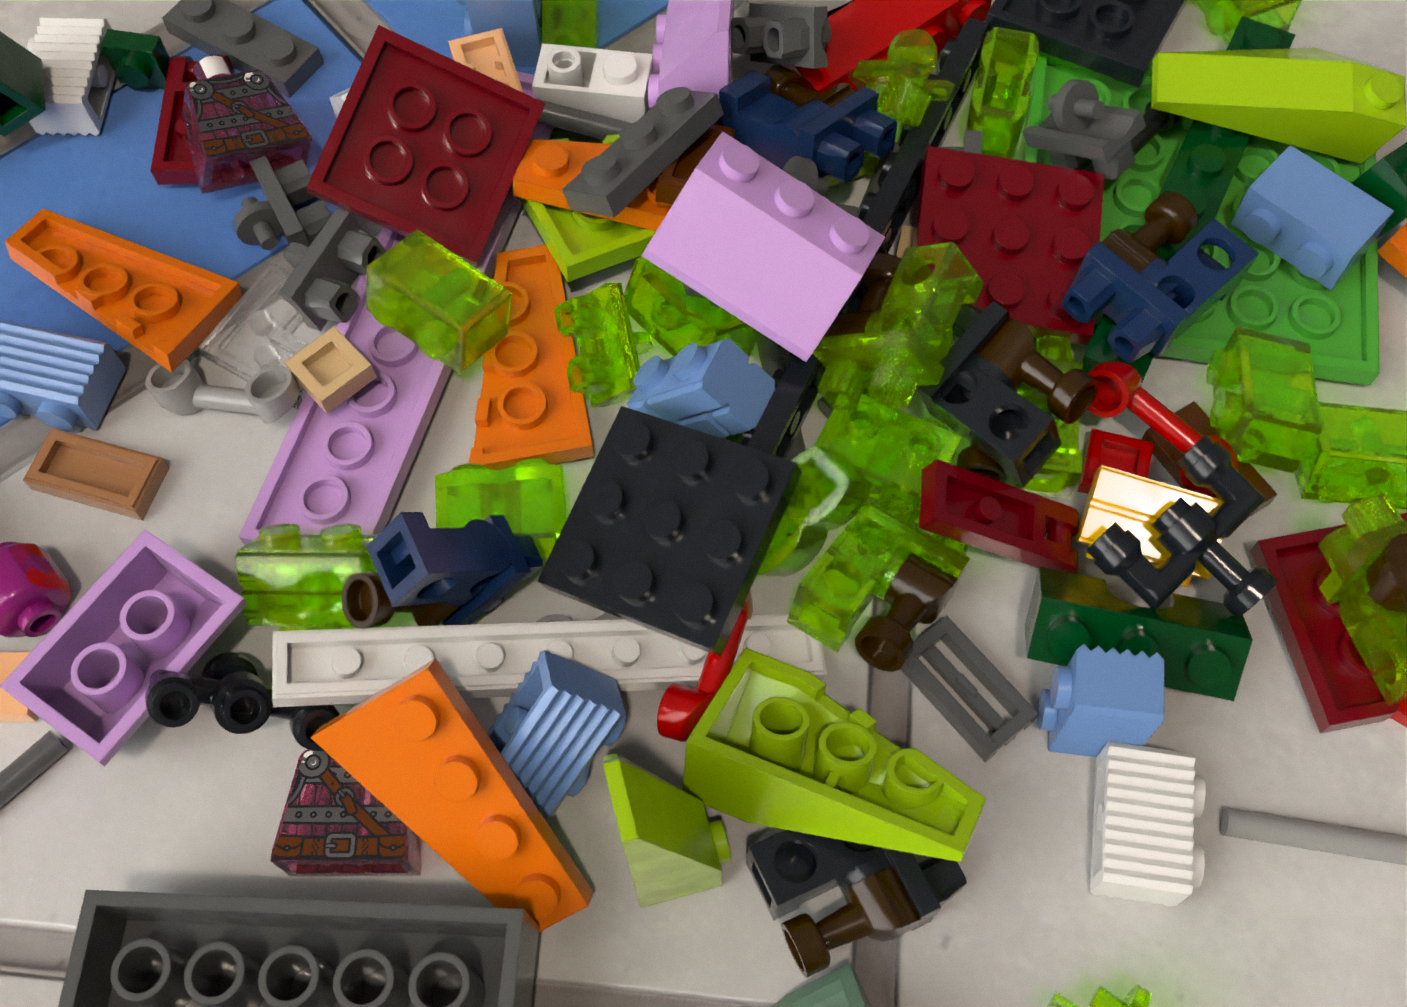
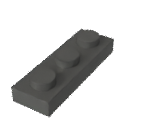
M180 0L162 17L171 35L209 55H228L233 68L244 74L257 71L263 72L274 88L289 98L324 63L318 47L228 0Z
M676 87L662 93L657 98L656 104L638 121L623 128L619 134L620 137L599 156L587 161L582 166L581 173L562 189L570 209L615 218L664 169L671 165L724 114L717 93L691 91L687 87Z

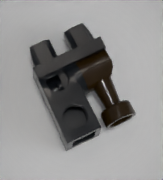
M959 300L945 315L941 325L944 335L955 342L951 349L941 357L926 345L917 347L903 362L902 369L907 380L920 393L929 414L940 422L945 423L955 433L973 443L1002 466L1005 474L1024 488L1062 443L1054 418L1018 394L1016 390L1025 383L1047 395V410L1069 425L1081 418L1091 406L1099 390V381L1081 369H1071L1065 374L1037 352L1032 332L1026 324L1010 318L1008 310L993 301L983 310L966 301Z
M785 830L748 846L746 859L747 867L773 921L799 909L800 904L838 887V885L848 903L816 923L806 913L799 914L781 923V929L790 953L805 978L830 966L831 957L829 950L866 936L881 942L893 940L910 930L913 931L931 922L940 910L941 905L961 891L967 883L966 877L956 861L931 857L918 863L913 853Z

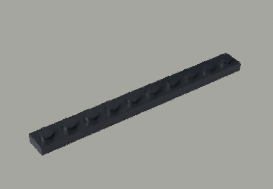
M968 17L957 39L953 37L948 38L941 55L939 74H930L925 82L920 99L921 109L919 113L911 111L906 118L900 138V144L902 145L900 150L888 153L880 175L881 186L878 192L869 191L864 199L859 219L885 236L876 254H888L920 190L923 158L927 147L942 146L982 66L989 26L987 22ZM861 279L838 315L846 312H856L867 292L861 283ZM829 329L807 362L790 352L792 359L786 370L778 368L774 372L772 378L775 380L776 389L756 428L743 433L741 445L786 459L833 364L826 350V338Z

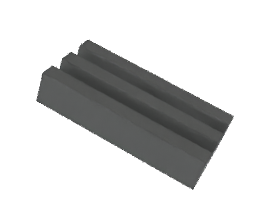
M947 615L913 642V651L902 666L901 671L985 763L1002 746L1010 743L1020 731L1025 730L1035 722L1039 713ZM941 640L1013 718L1006 723L978 693L976 687L953 666L935 644ZM921 655L993 733L991 736L986 733L919 660Z

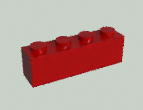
M854 0L827 17L832 30V37L824 50L827 55V67L812 69L782 66L798 74L802 87L820 93L839 83H850V88L855 91H859L863 87L872 90L886 87L892 84L903 71L923 58L929 59L935 56L944 47L949 37L956 38L959 35L968 17L985 21L987 12L991 8V0Z

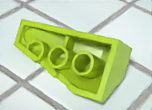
M1288 48L1158 52L1152 61L1151 108L1362 164L1407 127L1405 76L1365 61L1322 49Z
M748 648L744 649L686 741L683 791L703 801L704 805L747 823L956 862L962 861L986 802L984 796L918 749H901L876 731L877 720L860 708L851 713L825 694L827 684L810 672Z
M614 753L603 756V767L640 907L644 908L722 886V870L720 865L732 862L722 821L717 820L708 823L703 801L620 754Z

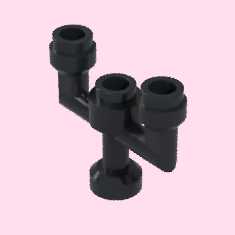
M1205 434L1176 463L1185 471L1183 475L1197 487L1209 488L1224 502L1212 515L1206 512L1197 502L1190 506L1182 497L1167 508L1151 524L1160 534L1156 540L1171 554L1158 568L1142 554L1141 541L1129 529L1125 531L1117 522H1114L1086 551L1095 559L1093 563L1104 574L1119 576L1153 610H1156L1194 572L1195 561L1197 560L1227 589L1223 595V605L1238 618L1258 603L1274 587L1278 580L1265 567H1253L1248 571L1217 540L1229 537L1266 500V497L1232 466L1231 453L1219 442L1214 443Z
M225 652L213 657L204 667L202 676L162 669L156 670L150 677L149 686L145 694L147 711L150 717L160 725L166 727L183 726L194 718L200 705L210 706L219 725L235 734L253 732L264 725L269 717L290 720V730L297 743L313 751H323V749L310 737L322 725L340 715L334 705L273 707L272 689L266 688L263 681L258 677L253 663L246 656L236 652Z

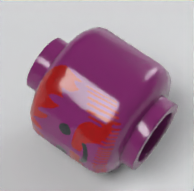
M0 543V635L15 638L24 636L38 637L48 633L61 620L62 613L69 605L72 590L68 580L44 548L34 543Z

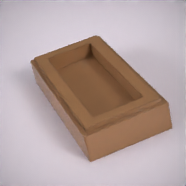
M51 428L23 481L34 491L143 521L170 467L161 457Z

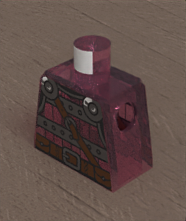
M208 56L195 64L193 73L197 80L190 81L185 85L182 117L198 186L202 194L258 183L259 181L249 162L266 155L273 171L302 159L307 166L312 137L267 73L254 70L232 74L225 59L220 56Z
M307 749L301 753L272 848L271 862L289 877L421 876L422 863L419 836L324 750L313 751Z

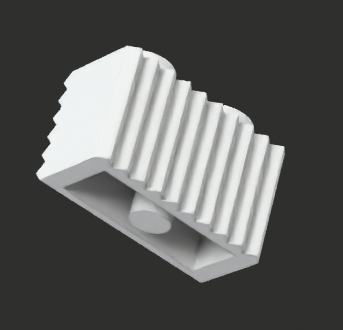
M39 18L38 34L30 37L27 50L42 59L46 110L30 120L29 123L34 131L41 135L47 132L54 136L57 132L63 136L66 133L73 136L77 133L84 136L88 133L97 136L101 130L115 79V73L100 47L107 29L112 28L107 19Z
M1108 741L1097 755L1090 882L1091 894L1105 895L1109 898L1119 897L1123 900H1135L1151 904H1163L1165 906H1177L1192 895L1193 888L1198 889L1201 886L1204 876L1205 855L1203 847L1194 844L1193 819L1200 818L1205 805L1206 785L1203 776L1195 775L1194 764L1196 758L1194 753Z

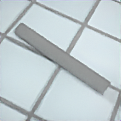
M1224 808L1222 813L1221 833L1223 836L1407 865L1406 836L1232 808Z

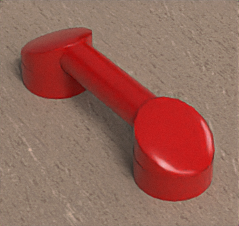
M1119 361L1104 362L1094 366L1087 373L1099 381L1098 393L1088 408V411L1092 414L1109 418L1119 415L1127 408L1183 454L1203 437L1141 387L1142 378L1140 374L1129 364ZM1215 435L1208 436L1214 443L1219 442L1231 453L1232 466L1238 471L1237 455L1232 446L1223 438ZM1180 468V478L1187 490L1219 498L1209 488L1197 487L1183 475L1185 471Z
M751 590L721 657L708 652L697 687L673 683L665 691L657 713V729L662 737L686 742L732 669L747 621L752 617L753 601Z

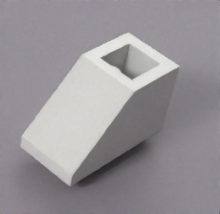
M542 43L532 83V91L536 97L544 101L633 123L650 110L648 105L649 74H653V54Z

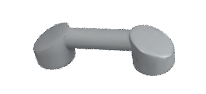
M187 359L172 373L160 364H156L149 371L145 379L146 388L162 408L171 413L190 415L203 409L258 414L265 424L273 423L285 415L297 401L300 394L299 384L290 370L284 366H270L260 370L250 378L245 389L205 385Z

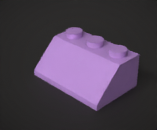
M668 0L667 14H657L656 43L653 44L652 52L653 74H649L648 82L649 109L656 104L657 98L662 93L672 88L687 87L691 91L717 93L719 98V90L731 83L733 64L731 20L734 18V0Z
M722 131L694 169L647 245L642 257L807 362L864 275L885 236L818 194L805 183L795 179L755 153L750 147L743 145Z
M144 529L3 681L0 687L100 764L106 766L150 716L145 703V694L152 673L162 669L186 674L248 603L242 596Z

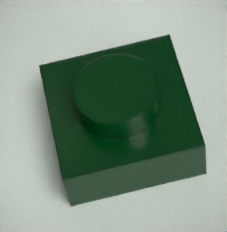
M107 29L100 47L119 82L136 88L165 89L170 57L160 36Z

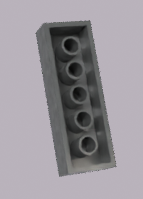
M85 890L58 1007H531L539 926L524 909Z

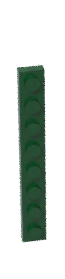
M1242 16L1226 50L1288 49L1291 47L1295 34ZM1193 120L1158 197L1167 191L1176 192L1184 196L1194 206L1198 214L1199 223L1196 230L1181 243L1173 245L1164 243L1158 249L1156 254L1166 262L1210 221L1215 219L1251 134ZM1103 314L1079 369L1088 373L1098 364L1119 361L1135 368L1143 382L1154 354L1150 351L1134 362L1127 363L1111 349L1107 341L1117 323L1106 314Z

